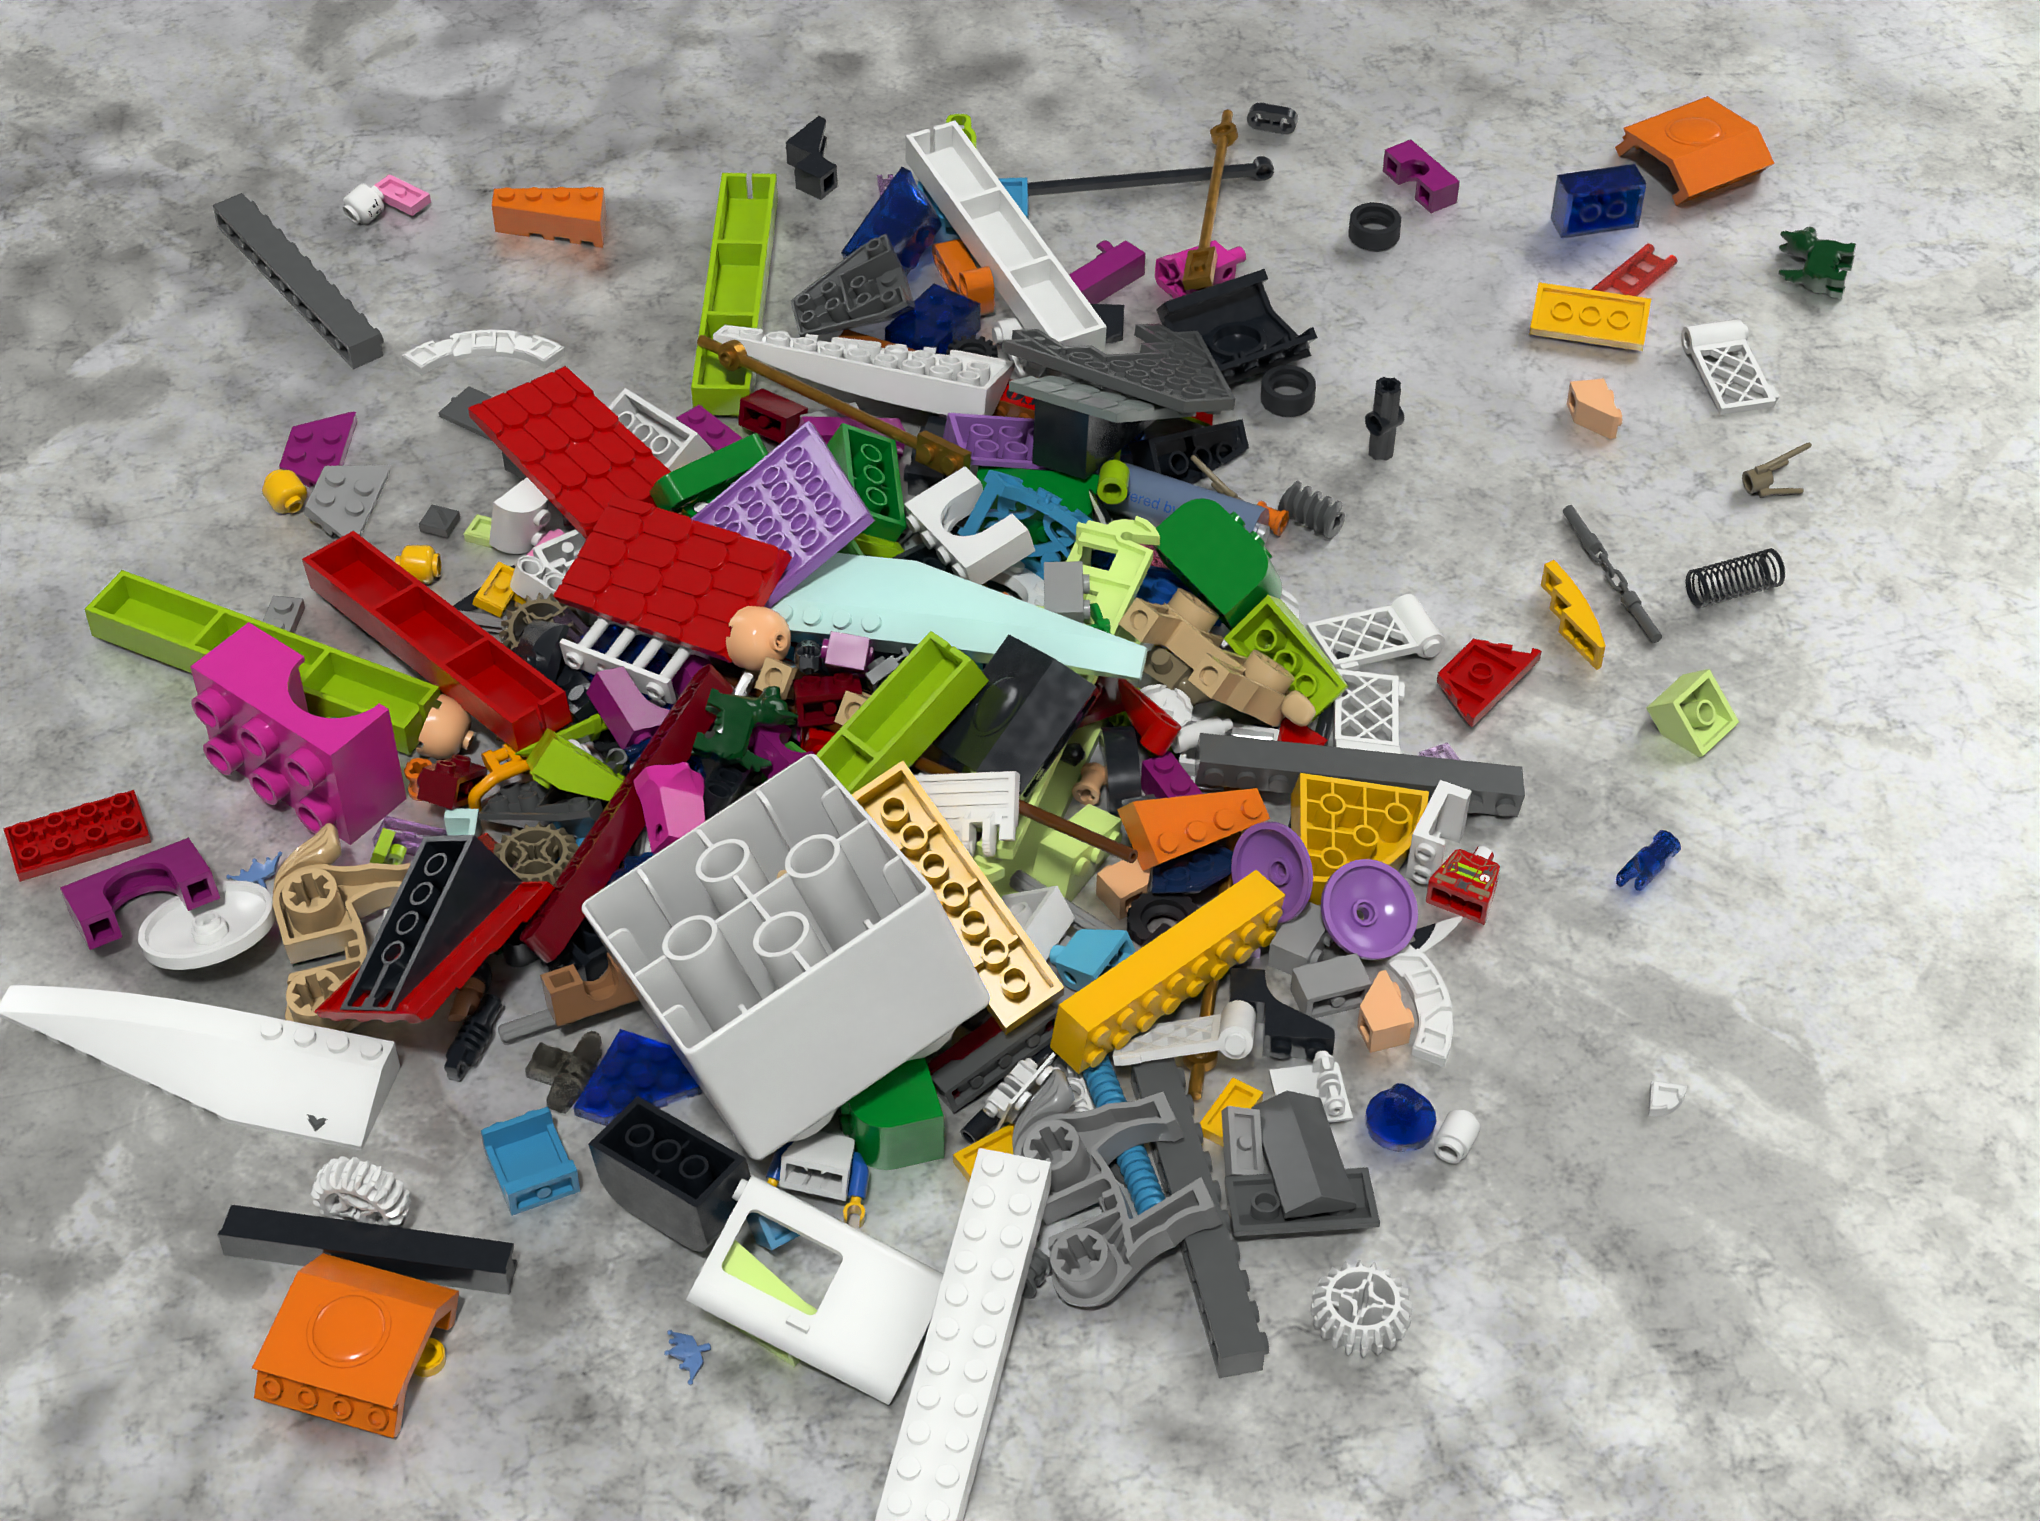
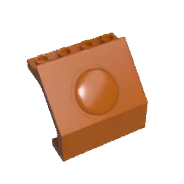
M1708 96L1624 127L1623 129L1626 133L1622 137L1624 141L1615 147L1619 157L1634 147L1636 150L1642 148L1666 164L1680 190L1672 196L1676 206L1762 173L1775 164L1759 128Z
M322 1253L297 1272L251 1368L258 1370L254 1398L395 1438L401 1430L405 1396L411 1376L433 1328L438 1327L449 1330L454 1326L459 1291Z

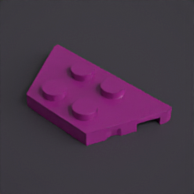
M348 412L293 426L279 468L281 470L293 471L303 485L311 488L313 485H316L324 466H343L358 421L356 412Z

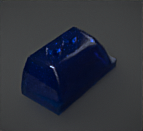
M904 167L899 169L841 251L843 259L860 246L868 243L871 239L887 234L905 271L906 277L917 266L919 258L925 249L933 243L935 235L942 226V222L931 201L917 187L911 170Z

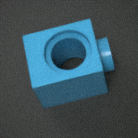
M751 1212L746 1217L756 1244L769 1250H773L800 1236L756 1212Z

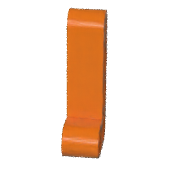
M961 239L933 244L932 256L936 268L963 317L970 319L992 314L994 312V280L988 266L977 268Z

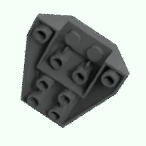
M887 234L871 239L868 243L860 246L791 300L800 337H805L806 334L823 335L890 321L916 308L905 271Z
M628 760L625 763L620 774L625 777L631 770L628 767L633 763L632 760ZM609 761L605 764L614 769L617 763ZM533 780L521 784L514 782L501 786L499 792L488 800L487 805L478 814L480 820L524 828L525 823L529 827H536L539 821L543 827L553 823L556 829L564 827L568 835H573L576 838H585L609 801L560 790L554 785H551L548 789Z

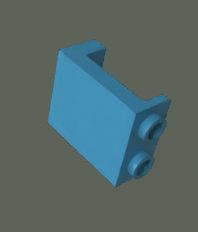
M549 1107L529 1111L519 1117L494 1123L490 1127L481 1130L485 1154L511 1216L580 1192L577 1169L573 1160L568 1159L554 1127Z

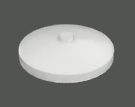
M248 881L216 882L220 899L190 911L186 909L177 895L156 908L142 923L138 933V942L142 953L151 964L172 970L201 968L230 959L255 945L273 926L276 915L270 892L263 886Z

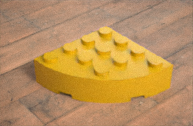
M1300 773L1291 794V829L1303 841L1312 863L1313 886L1308 902L1321 905L1322 892L1326 882L1337 869L1349 862L1361 859L1376 860L1398 871L1409 856L1412 834L1428 805L1429 791Z

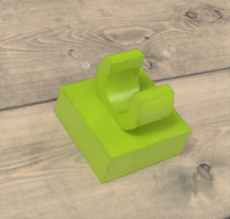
M386 828L382 829L369 863L402 864L407 848L399 844H392L396 832Z

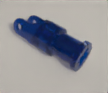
M1660 830L1653 837V842L1649 846L1641 848L1619 871L1616 877L1617 886L1622 887L1630 879L1636 878L1634 883L1635 889L1637 891L1643 890L1664 869L1665 862L1681 850L1679 840L1671 832Z

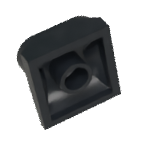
M534 619L524 630L518 647H514L511 651L555 683L562 658L559 642L562 638H567L569 626Z

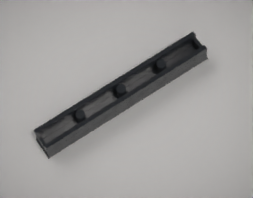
M232 1204L223 1227L218 1232L225 1256L306 1266L319 1255L325 1253L441 1286L510 1295V1286L517 1267V1260L512 1258L514 1243Z

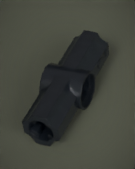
M1382 377L1376 381L1373 411L1365 416V424L1370 432L1368 455L1374 460L1386 461L1393 457L1396 428L1403 424L1405 420L1403 410L1399 406L1401 382L1394 377Z

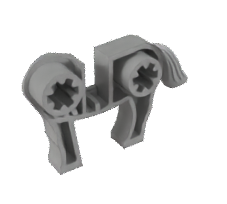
M1054 1069L1042 1087L1026 1103L1016 1121L1012 1136L1013 1154L1051 1162V1187L1042 1218L1046 1226L1100 1202L1104 1213L1048 1238V1249L1051 1252L1050 1262L1053 1269L1052 1282L1059 1297L1066 1303L1075 1306H1098L1114 1298L1156 1256L1174 1248L1189 1235L1204 1229L1214 1228L1223 1224L1202 1177L1133 1218L1128 1202L1108 1165L1120 1154L1134 1146L1154 1141L1175 1142L1184 1138L1164 1092L1136 1101L1108 1103L1088 1111L1066 1113L1075 1100L1066 1074L1060 1069Z

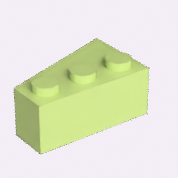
M1091 804L1086 805L1068 820L1121 843V818ZM1055 830L1039 842L1032 877L1047 887L1058 886L1063 897L1072 902L1110 854Z
M734 1240L722 1263L723 1271L807 1315H814L817 1312L812 1305L802 1300L740 1243ZM732 1325L792 1367H795L801 1361L787 1352Z

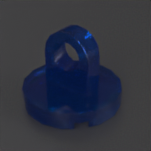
M1396 1083L1390 1089L1379 1092L1370 1100L1366 1109L1365 1125L1368 1128V1134L1373 1141L1388 1150L1405 1152L1406 1149L1414 1147V1150L1423 1148L1432 1139L1436 1129V1111L1430 1101L1419 1092H1416L1415 1089L1403 1083Z

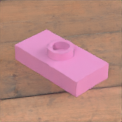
M390 174L374 185L383 193V202L411 216L431 203L429 193Z

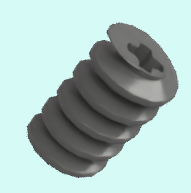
M1300 481L1294 482L1283 494L1278 505V511H1288L1289 519L1294 518L1297 523H1304L1307 528H1314L1316 532L1324 533L1330 539L1337 535L1345 519V513L1341 512L1342 502L1336 501L1331 506L1332 497L1326 496L1321 501L1322 492L1316 491L1311 496L1312 487L1306 486L1301 491L1302 483Z

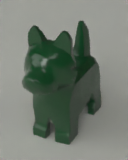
M1811 226L1806 227L1804 230L1781 232L1780 236L1787 243L1780 245L1779 250L1783 253L1806 259L1803 269L1779 270L1778 273L1784 280L1792 283H1801L1807 290H1812L1814 293H1824L1830 297L1842 299L1845 292L1844 284L1847 271H1851L1855 255L1853 254L1855 253L1856 244H1844L1834 240L1818 239L1816 229Z
M778 686L764 688L758 698L723 694L719 690L712 688L705 711L716 715L717 719L714 721L715 726L713 727L715 734L708 739L704 733L697 732L691 755L701 759L711 758L722 765L739 763L747 770H750L752 767L758 773L761 768L770 767L772 762L756 756L747 750L753 728L757 726L795 725L796 721L793 719H797L799 715L788 711V704L781 699Z

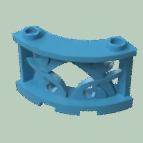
M989 470L984 479L987 484L965 526L960 527L957 533L960 536L980 533L978 530L985 517L998 518V520L990 521L985 525V528H990L1011 514L1018 520H1022L1032 516L1037 510L1044 513L1043 526L1051 541L1034 545L1035 552L1020 560L1024 563V568L1044 580V562H1061L1059 551L1068 558L1071 552L1068 546L1076 541L1077 523L1086 524L1088 520H1093L1079 509L1071 512L1068 510V507L1060 505L1062 501L1060 497L1041 487H1038L1035 492L1030 487H1024L1022 485L1023 480L1020 478ZM998 494L997 509H990ZM1017 502L1026 505V510L1024 511H1009V509L1017 510ZM1053 521L1062 524L1063 527L1056 530L1061 537L1052 529L1051 523ZM1042 556L1041 561L1035 557Z

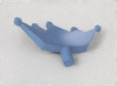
M279 851L272 861L267 857L264 865L257 862V859L254 858L248 872L241 869L239 876L227 875L226 878L234 881L253 882L267 889L264 880L275 875L282 852Z
M668 1330L667 1334L674 1337L669 1340V1344H675L676 1346L666 1350L664 1354L684 1361L683 1364L679 1365V1368L690 1371L688 1384L691 1385L693 1384V1379L703 1367L701 1352L711 1350V1346L709 1343L697 1346L693 1336Z

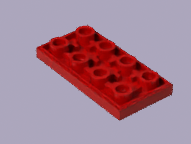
M134 790L118 793L108 798L84 803L74 808L53 812L47 816L19 822L13 826L3 828L19 882L151 843Z

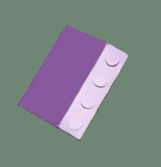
M948 413L943 439L972 452L970 465L1055 471L1032 463L1034 419Z

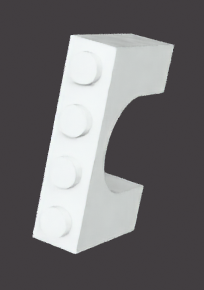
M965 466L904 503L908 514L905 520L913 533H920L927 548H934L940 561L945 566L948 564L951 566L954 575L982 585L1035 552L1029 530L1013 514L975 535L957 536L950 533L960 520L972 513L983 492L981 481Z

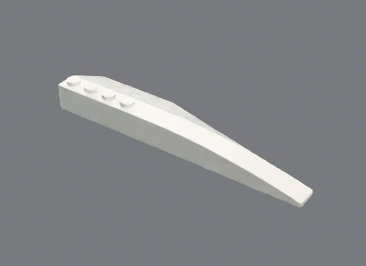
M10 985L0 1002L1 1018L31 1032L39 1031L45 1034L50 1041L69 1045L74 1048L76 1053L85 1057L90 1055L97 1058L102 1065L147 1086L150 1084L161 1088L164 1094L173 1098L178 1096L191 1103L192 1107L203 1112L205 1110L213 1112L222 1121L361 1151L400 1069L394 1041L201 1003L105 990ZM307 1114L315 1116L317 1120L320 1118H326L327 1120L315 1132L308 1121L309 1117Z

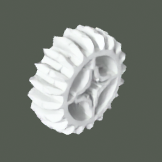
M341 1156L339 1159H330L328 1164H324L322 1170L318 1171L311 1192L314 1198L313 1204L320 1208L319 1212L322 1215H326L329 1218L400 1227L404 1224L412 1200L409 1198L410 1192L403 1187L401 1180L393 1177V1172H386L381 1168V1165L375 1166L369 1160L363 1162L357 1157H353L351 1160L344 1156Z
M1361 1260L1356 1263V1267H1351L1348 1263L1344 1262L1341 1266V1271L1332 1267L1328 1272V1277L1322 1276L1318 1282V1287L1313 1291L1311 1313L1314 1317L1315 1329L1321 1330L1323 1341L1332 1339L1334 1350L1340 1346L1346 1347L1348 1356L1353 1350L1360 1351L1363 1358L1367 1355L1368 1350H1372L1377 1356L1380 1355L1383 1347L1392 1351L1396 1341L1401 1342L1405 1337V1332L1411 1324L1410 1315L1412 1314L1413 1306L1409 1300L1408 1288L1402 1287L1400 1277L1390 1278L1391 1272L1389 1268L1382 1272L1378 1271L1375 1262L1370 1268L1363 1267Z

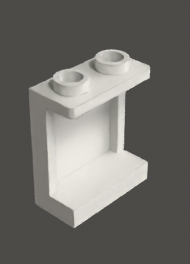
M1442 780L1439 781L1412 834L1406 878L1428 885L1430 877L1443 863L1446 841L1440 837L1460 843L1464 835L1471 790Z

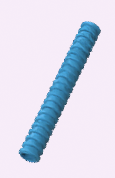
M1108 1054L1098 1066L1094 1068L1090 1066L1083 1071L1082 1075L1096 1108L1108 1103L1127 1102ZM1144 1143L1126 1150L1117 1157L1116 1162L1120 1167V1172L1127 1185V1190L1134 1203L1135 1210L1138 1212L1137 1215L1166 1199L1158 1183L1159 1180L1151 1165L1152 1163L1146 1148H1144Z

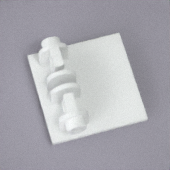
M1327 1051L1317 1052L1312 1065L1269 1069L1275 1096L1288 1090L1321 1098L1329 1123L1353 1120L1339 1064L1334 1062L1333 1056L1329 1055Z
M1052 1053L1038 1070H1036L1037 1064L1032 1059L1020 1060L1010 1074L1004 1078L1005 1083L1001 1082L998 1088L984 1101L983 1111L989 1117L994 1118L996 1115L1001 1119L997 1129H1001L1007 1121L1013 1124L1018 1119L1025 1104L1042 1087L1048 1076L1054 1071L1050 1065L1056 1054Z

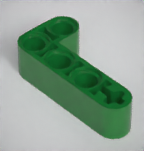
M758 433L749 435L664 475L656 481L649 493L657 508L679 514L682 512V508L692 501L738 480L769 452Z

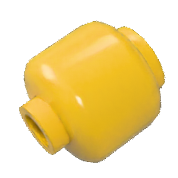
M279 469L267 475L262 487V494L275 512L287 514L296 513L303 507L307 498V489L293 471Z
M407 545L403 548L401 556L396 555L395 562L425 585H431L435 578H439L441 575V556L435 552L432 546Z

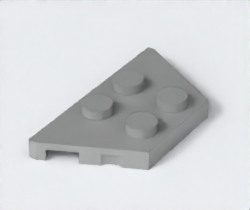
M324 466L305 505L304 514L313 522L320 524L323 530L331 536L336 534L341 538L352 531L361 536L388 479L391 466Z

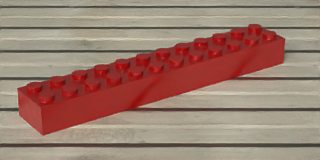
M355 531L344 535L302 559L311 589L427 681L439 686L441 692L453 698L465 711L517 752L538 742L547 728L556 732L572 722L566 693L563 689Z

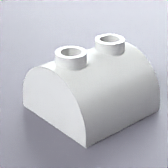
M527 477L493 502L489 544L505 553H528L547 534L545 526L551 518V513L547 511L548 499Z

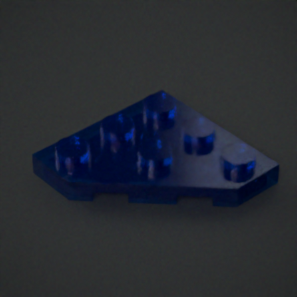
M620 1029L574 1105V1115L607 1126L637 1096L658 1108L668 1106L667 1101L685 1095L689 1099L701 1095L703 1091L669 1044Z

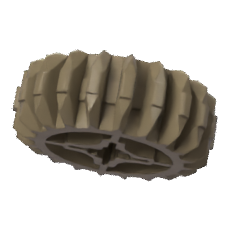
M540 592L536 600H532L526 595V603L523 605L515 601L516 611L507 610L506 616L508 620L501 621L503 631L499 632L502 644L510 650L518 647L522 630L534 619L568 625L569 630L566 640L579 644L582 637L585 636V629L582 626L583 620L581 615L577 613L576 608L558 602L552 593L547 599H544L543 594Z
M539 821L536 827H529L525 823L522 830L513 828L511 836L502 835L501 843L494 844L493 852L523 882L548 881L553 886L579 847L573 835H568L564 827L556 829L553 823L543 827ZM559 857L560 860L555 864V860ZM517 862V866L512 869L513 865Z

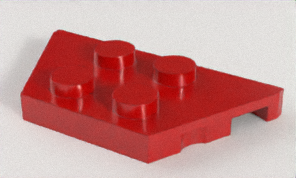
M1473 638L1438 672L1437 683L1468 725L1473 727L1540 661L1541 650L1532 648L1531 653L1513 651V645L1494 644L1486 640Z

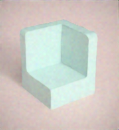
M446 808L444 822L447 836L475 835L481 841L482 825L478 814L479 809L456 808L451 810Z

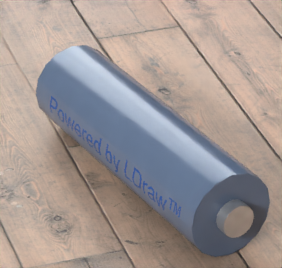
M1125 463L1130 471L1126 498L1118 504H1107L1101 500L1108 512L1135 520L1136 516L1148 520L1154 527H1157L1184 503L1200 498L1210 499L1220 504L1229 514L1233 511L1236 512L1246 525L1244 527L1248 532L1255 531L1265 543L1270 533V526H1268L1269 509L1128 463ZM1098 468L1093 474L1099 475L1100 468Z

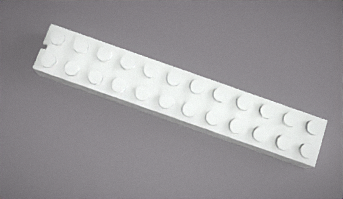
M951 121L933 127L932 153H930L929 129L906 135V162L979 265L990 268L994 286L1024 328L1039 329L1067 347L1092 345L1105 352L1107 326L958 123Z
M983 1148L978 1149L875 1521H963L1051 1187V1162Z

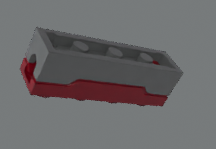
M1050 1004L1007 1035L1004 1034L993 1016H991L984 1024L970 1034L963 1036L956 1044L942 1054L934 1057L927 1066L938 1096L955 1113L1009 1074L1020 1060L1025 1061L1026 1058H1031L1049 1045L1052 1039L1057 1009Z

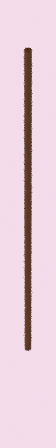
M621 627V629L616 632L617 637H619V635L623 632L625 628ZM640 634L636 635L630 643L645 648L652 638ZM661 648L657 652V655L669 660L673 657L672 654L667 653ZM713 665L736 688L741 677ZM754 684L749 695L758 698L763 691L754 688L756 685ZM784 700L788 704V711L796 714L794 700ZM833 723L818 726L837 733L843 725ZM922 756L911 765V767L929 775L959 773ZM1019 799L1020 815L1129 863L1136 861L1138 857L1137 850Z

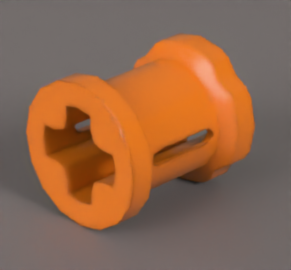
M1259 501L1257 503L1258 506L1269 509L1268 526H1270V530L1273 531L1274 535L1281 536L1288 524L1289 512L1286 510H1275L1268 507L1266 502Z
M412 759L407 762L404 768V774L410 782L408 793L413 800L422 801L417 799L419 790L417 779L423 767L432 764L428 759Z

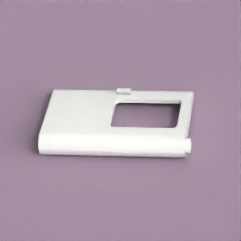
M753 1175L749 1181L742 1178L732 1196V1199L738 1202L699 1273L686 1301L889 1405L931 1321L944 1274ZM756 1212L840 1256L841 1264L814 1315H807L723 1271L722 1263L749 1213Z

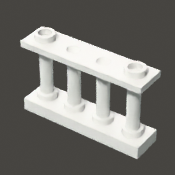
M602 617L597 619L579 644L563 638L559 642L565 664L571 668L581 669L595 675L598 671L624 666L641 693L647 694L654 700H662L670 704L676 701L671 680L688 657L694 654L705 659L709 657V655ZM609 625L625 628L606 654L591 649ZM641 634L652 638L633 664L618 659L636 635ZM668 644L679 648L659 675L645 670L663 645Z

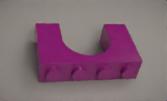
M695 654L690 655L672 678V686L679 697L695 673L703 666L711 664L708 658L705 659ZM624 666L596 672L586 692L623 751H629L634 748L645 749L670 712L669 709L661 708L648 701L638 690ZM714 721L709 727L708 732H711L715 726Z
M189 837L60 887L68 912L89 950L123 937L114 913L122 904L138 895L153 891L173 892L179 896L188 911L220 899L212 872Z

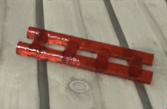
M1647 243L1590 290L1605 292L1612 287L1623 293V295L1638 296L1675 266L1678 260L1674 255L1668 256L1665 260L1653 254L1655 251L1654 246ZM1643 261L1655 268L1647 272L1637 267V265ZM1628 274L1639 281L1631 285L1621 280V278Z

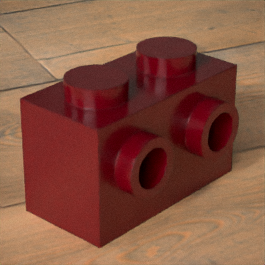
M761 388L740 399L738 425L778 443H782L798 428L800 415L808 414V407Z
M839 672L834 674V676L818 677L816 675H807L801 679H793L795 712L799 715L797 718L798 727L836 723L834 721L845 692L849 691L862 695L858 673Z
M452 755V758L437 760L436 763L423 767L417 779V787L419 788L417 799L451 810L468 804L469 792L487 776L488 770L485 766L472 763L471 758L464 755Z

